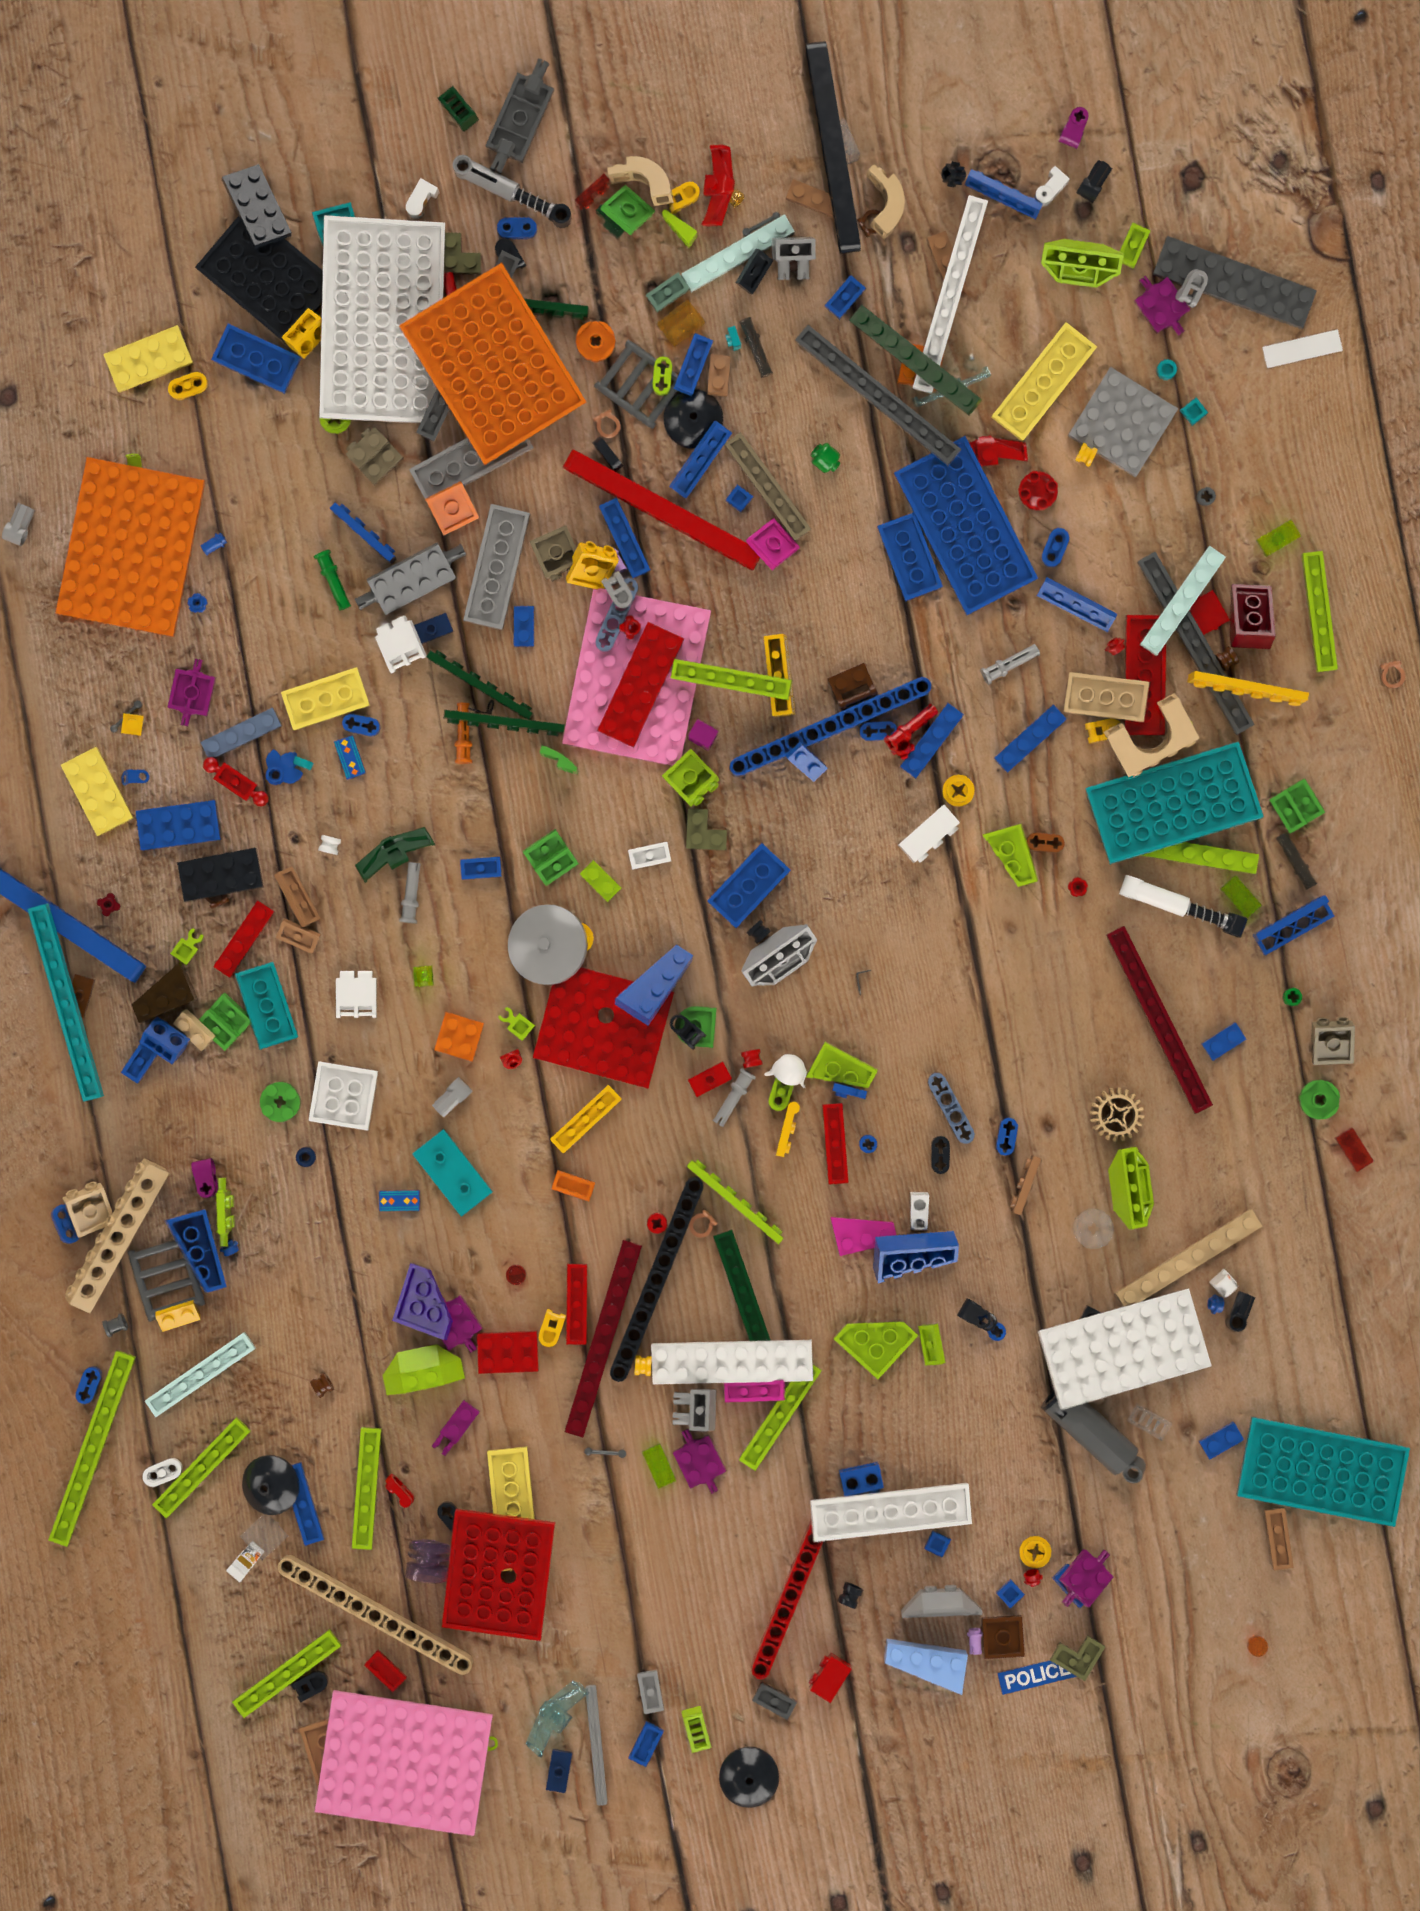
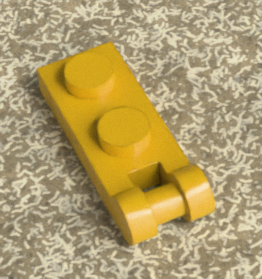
M795 1101L790 1102L787 1106L776 1151L777 1156L784 1157L785 1153L789 1154L791 1142L788 1141L789 1134H794L796 1122H793L794 1114L800 1110L799 1104Z

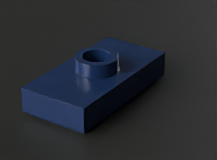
M447 613L414 625L422 644L454 632Z
M558 1749L552 1750L546 1790L566 1793L572 1752Z

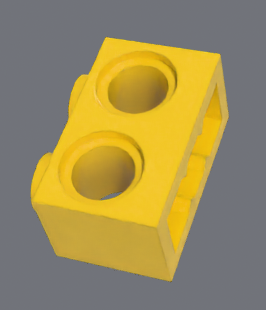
M308 308L282 336L289 348L303 359L321 341L322 318Z

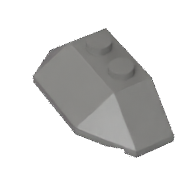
M807 924L783 927L750 951L741 971L751 986L775 985L808 962L817 939Z
M946 1585L944 1589H937L936 1586H925V1589H920L901 1609L902 1618L983 1615L981 1607L961 1588H957L956 1585Z

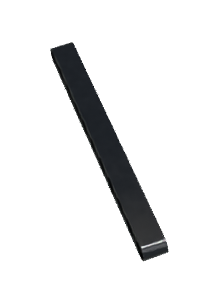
M826 41L806 43V57L840 254L861 251L860 237Z
M690 1177L686 1181L611 1366L610 1376L616 1382L624 1381L631 1369L703 1191V1181L699 1177ZM693 1180L700 1183V1188L697 1191H692L689 1188V1183ZM684 1199H690L693 1206L691 1209L685 1210L682 1208L681 1202ZM676 1218H683L685 1226L682 1228L675 1227L674 1220ZM670 1236H674L678 1240L677 1245L674 1247H670L666 1243L667 1238ZM662 1255L669 1256L670 1263L668 1265H661L659 1257ZM653 1274H660L663 1278L662 1282L659 1284L653 1283L651 1280ZM647 1292L653 1293L655 1300L650 1303L646 1302L644 1294ZM637 1312H646L647 1319L639 1321L636 1318ZM635 1329L639 1331L640 1337L635 1340L631 1339L629 1332ZM624 1348H629L632 1351L630 1358H624L621 1355V1351ZM622 1367L625 1370V1374L618 1377L614 1374V1369Z

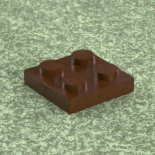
M1022 1615L982 1617L984 1659L1025 1657Z

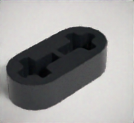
M601 437L592 442L613 471L617 472L623 467L621 461Z
M936 1136L931 1142V1168L937 1174H944L950 1166V1144L944 1136ZM939 1139L946 1143V1147H942V1154H939V1148L935 1147V1143H938ZM939 1156H942V1162L946 1163V1167H942L941 1171H939L938 1167H935V1163L939 1162Z
M444 1501L438 1507V1516L453 1533V1520L455 1510L458 1508L452 1502ZM442 1507H451L450 1514L453 1517L451 1518L448 1514L443 1515Z

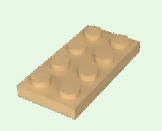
M1069 672L1064 712L1144 722L1150 682Z

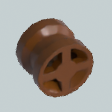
M1229 646L1225 648L1224 652L1215 655L1225 672L1230 669L1231 665L1239 663L1237 655Z
M326 1373L321 1374L320 1378L310 1381L313 1390L319 1398L323 1397L326 1392L334 1390V1386Z

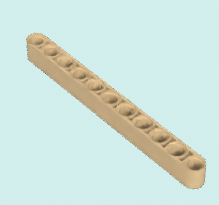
M286 1555L279 1562L278 1571L282 1576L458 1674L465 1675L471 1670L473 1659L467 1652L295 1556ZM283 1562H291L293 1565V1569L286 1570L283 1566ZM307 1571L311 1578L304 1580L301 1577V1572ZM325 1581L328 1584V1589L323 1590L319 1588L318 1582ZM343 1591L346 1598L338 1599L336 1592ZM356 1600L361 1601L363 1608L356 1609L353 1602ZM376 1610L380 1612L381 1617L374 1619L371 1616V1611ZM395 1620L398 1623V1628H390L388 1621ZM413 1630L416 1634V1637L412 1639L408 1638L406 1636V1631ZM431 1640L433 1647L426 1648L423 1645V1641ZM446 1649L450 1651L451 1656L444 1658L441 1655V1651ZM464 1659L468 1662L469 1666L462 1668L459 1666L458 1661Z

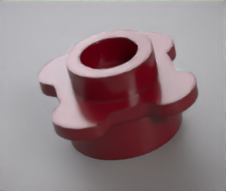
M108 893L105 898L97 900V905L101 907L104 916H110L112 912L120 910L121 906L113 893Z

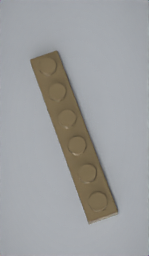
M740 432L726 442L724 445L793 540L796 541L811 530L810 526Z

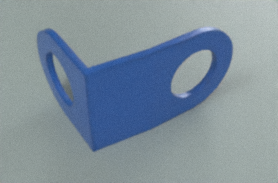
M137 769L126 770L122 773L121 777L123 786L129 783H146L149 780L147 771ZM140 773H144L146 775L145 780H141L139 778Z

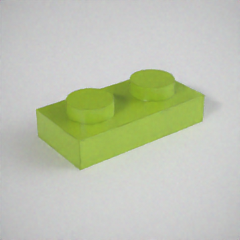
M1132 222L1119 251L1124 253L1122 264L1134 269L1151 230Z
M594 860L580 873L607 902L622 889Z
M938 1323L918 1326L925 1366L944 1364L945 1357Z

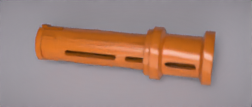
M457 703V711L469 712L470 703ZM459 721V724H457V741L454 743L456 747L454 763L456 764L472 763L470 759L472 743L469 741V726H467V722Z

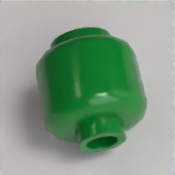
M828 443L818 444L810 454L812 457L811 463L823 473H827L830 470L834 472L841 463L838 461L840 453Z

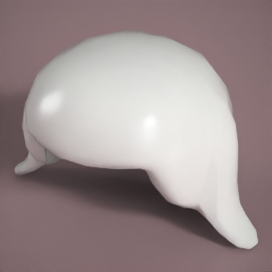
M783 1055L773 1064L771 1070L764 1074L765 1076L774 1075L780 1082L786 1085L801 1084L803 1088H806L804 1080L807 1071L803 1061L796 1055Z

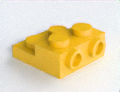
M591 541L586 543L579 542L572 556L573 564L566 576V581L570 584L588 588L604 589L605 587L601 580L611 577L619 561L616 550L609 545H605L604 548L598 547Z

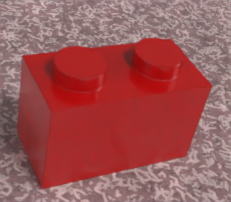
M830 1652L828 1657L825 1655L819 1664L821 1668L818 1673L814 1672L808 1682L810 1683V1691L829 1703L832 1702L852 1670L849 1663Z

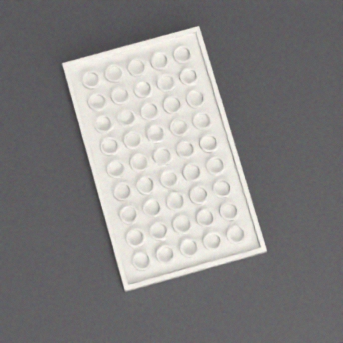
M324 215L319 418L421 423L437 388L399 328V325L443 299L445 223Z

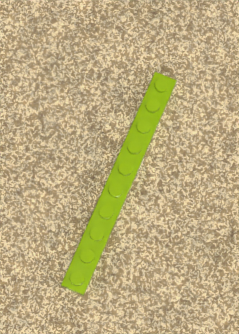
M119 1350L115 1352L48 1541L65 1547L69 1546L136 1356Z

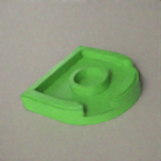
M693 1006L684 1009L680 1013L707 1035L705 1038L702 1037L695 1045L696 1047L713 1048L717 1008ZM677 1018L675 1028L681 1029L684 1026V1020Z

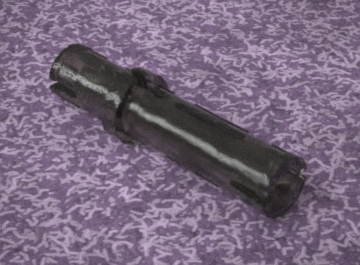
M751 317L739 321L746 337L744 340L749 344L761 378L773 374L759 340L760 334L756 332Z
M1288 832L1277 837V841L1295 870V875L1299 876L1305 889L1307 890L1318 884L1309 870V865L1302 859Z

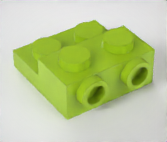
M692 749L687 751L662 775L690 807L701 804L704 800L703 795L708 791L713 792L719 786L717 782L720 780Z

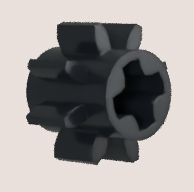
M952 161L951 164L946 163L941 172L943 182H946L948 187L962 185L966 178L965 167L960 166V162Z

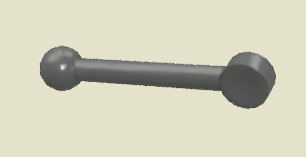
M774 212L771 217L755 226L744 228L742 231L745 237L748 236L750 232L779 218L780 214Z
M135 701L134 706L127 713L132 714L136 709L141 708V701ZM123 717L110 727L111 732H117L118 727L122 724Z
M586 1448L584 1451L588 1456L591 1454L619 1455L620 1458L626 1456V1451L623 1449L619 1451H603Z

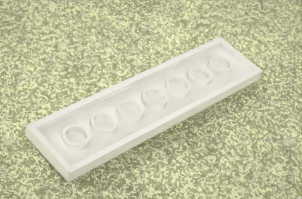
M812 1340L651 1344L653 1384L772 1382L774 1380H783L784 1382L813 1381Z
M968 1483L810 1500L814 1542L972 1524Z

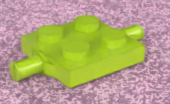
M218 1178V1193H216L217 1233L220 1235V1247L228 1246V1234L232 1231V1227H235V1217L231 1215V1207H234V1195H231V1191L226 1190V1178Z

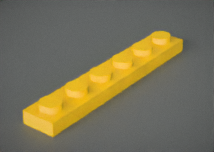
M1199 671L1190 673L1187 683H1193L1198 688L1208 686L1213 687L1215 691L1229 690L1235 695L1250 694L1252 698L1256 699L1266 697L1270 698L1272 702L1287 701L1292 706H1300L1308 701L1309 696L1308 692Z

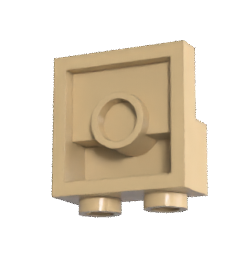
M90 1182L85 1185V1189L80 1191L77 1189L70 1190L62 1198L78 1238L104 1228L106 1219L109 1215L113 1214L101 1183Z

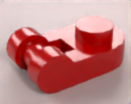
M390 1474L385 1479L386 1489L399 1497V1503L402 1507L407 1508L414 1502V1495L398 1477Z

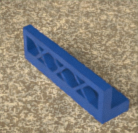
M1322 895L1253 934L1264 956L1334 917L1328 905L1329 900L1327 896ZM1321 906L1324 907L1328 914L1322 919L1314 917L1315 910ZM1302 917L1310 918L1308 927H1297L1298 919ZM1284 927L1293 928L1290 937L1283 938L1279 936L1281 929ZM1268 936L1274 937L1273 946L1266 950L1261 940Z

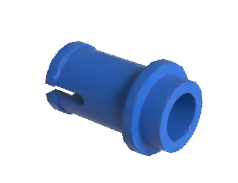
M215 533L213 538L200 546L208 556L221 546L224 548L227 540L222 533Z

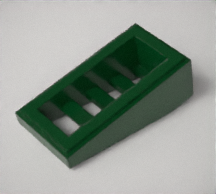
M454 86L438 97L440 103L463 132L478 122L479 118ZM455 95L456 98L447 104L446 102ZM461 102V103H460L458 106H456L453 110L451 109V108L454 107L457 103ZM464 108L466 109L460 115L457 116V114L461 112Z

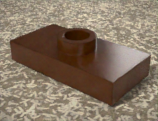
M75 974L72 986L81 1017L85 1018L95 979Z

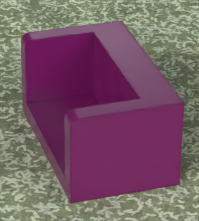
M697 719L688 734V740L709 751L718 736V730Z

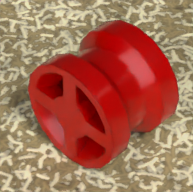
M760 1049L741 1052V1056L744 1058V1068L763 1065L759 1057Z
M661 1213L652 1214L647 1221L648 1229L655 1234L662 1233L667 1227L666 1217Z

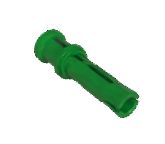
M329 549L314 555V559L320 565V573L323 577L325 576L339 611L351 607V604L336 572L338 567L334 565Z

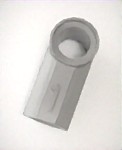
M18 503L10 522L3 529L2 539L22 546L27 538V528L35 510Z
M460 1077L432 1105L443 1117L473 1092Z

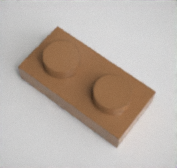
M711 354L707 395L727 397L731 356Z
M284 918L276 938L313 954L321 934L306 927L302 928L301 925Z

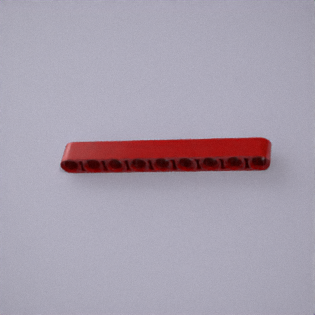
M812 1520L809 1522L752 1661V1674L757 1679H765L770 1673L823 1541L813 1543L808 1540L809 1536L813 1534ZM804 1552H809L812 1555L809 1561L801 1559V1555ZM796 1571H802L804 1577L797 1580L793 1577V1574ZM792 1589L797 1594L794 1598H788L785 1595L786 1592ZM781 1608H786L789 1614L781 1617L778 1611ZM773 1627H779L781 1633L773 1635L770 1630ZM767 1645L772 1646L774 1649L770 1654L763 1652V1648ZM758 1664H763L766 1669L760 1673L755 1670V1667Z

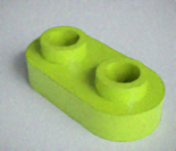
M775 1078L768 1100L773 1110L782 1111L788 1106L794 1085L784 1086ZM776 1097L782 1098L781 1104L775 1103Z

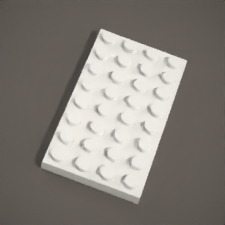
M1189 1289L1038 1331L1060 1410L1211 1367Z

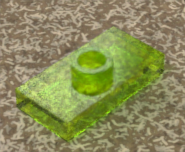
M1291 519L1256 541L1265 557H1268L1300 538L1301 534Z
M1236 875L1220 888L1245 918L1251 916L1262 906Z
M661 1443L642 1451L658 1489L676 1481Z

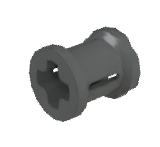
M122 1313L112 1320L102 1321L103 1328L109 1338L116 1332L128 1330L127 1321Z

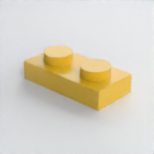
M194 1300L157 1311L155 1312V1317L162 1332L200 1320V1313Z

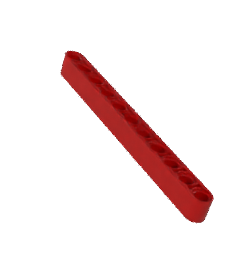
M572 449L567 457L563 468L568 472L747 569L754 571L760 557L748 543Z

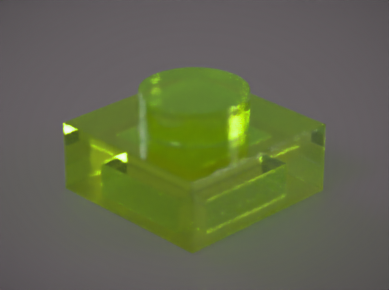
M432 965L413 967L415 987L434 985Z

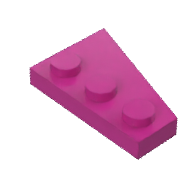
M830 1217L840 1256L874 1248L875 1237L896 1235L893 1222Z

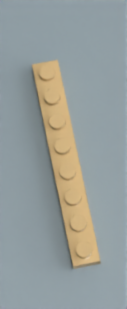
M1249 1209L1120 1289L1115 1294L1123 1307L1139 1303L1261 1228L1262 1225L1253 1210Z

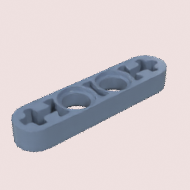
M627 578L624 579L626 584L633 583L632 587L635 589L634 591L630 590L633 596V603L638 592V584L634 579ZM612 602L596 638V646L600 651L608 652L613 648L620 632L619 625L624 623L632 603L624 611L620 612L616 610L615 604ZM610 619H616L619 623L615 630L607 627V622ZM605 629L607 632L615 635L614 637L610 635L608 638L610 645L602 648L599 640L605 639L606 633H603Z
M940 1073L931 1074L928 1078V1086L956 1138L961 1143H970L974 1139V1130L946 1078ZM933 1077L942 1078L940 1085L942 1088L946 1086L948 1090L941 1091L937 1095L936 1091H939V1088L936 1085H932ZM943 1094L951 1095L952 1102L949 1105L941 1103V1096ZM954 1111H958L961 1114V1120L957 1123L952 1122L950 1119V1115ZM964 1121L967 1125H964L963 1128L971 1133L968 1135V1140L960 1138V1135H962L960 1128L955 1129V1126L961 1125Z

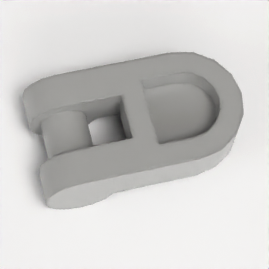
M1198 269L1190 271L1181 289L1176 293V300L1180 302L1185 301L1188 306L1194 308L1207 285V274ZM1190 289H1193V293L1189 295Z
M617 571L613 573L614 576L609 579L605 578L601 582L613 603L619 608H627L631 605L633 596L622 575ZM619 583L620 588L613 590L612 586Z

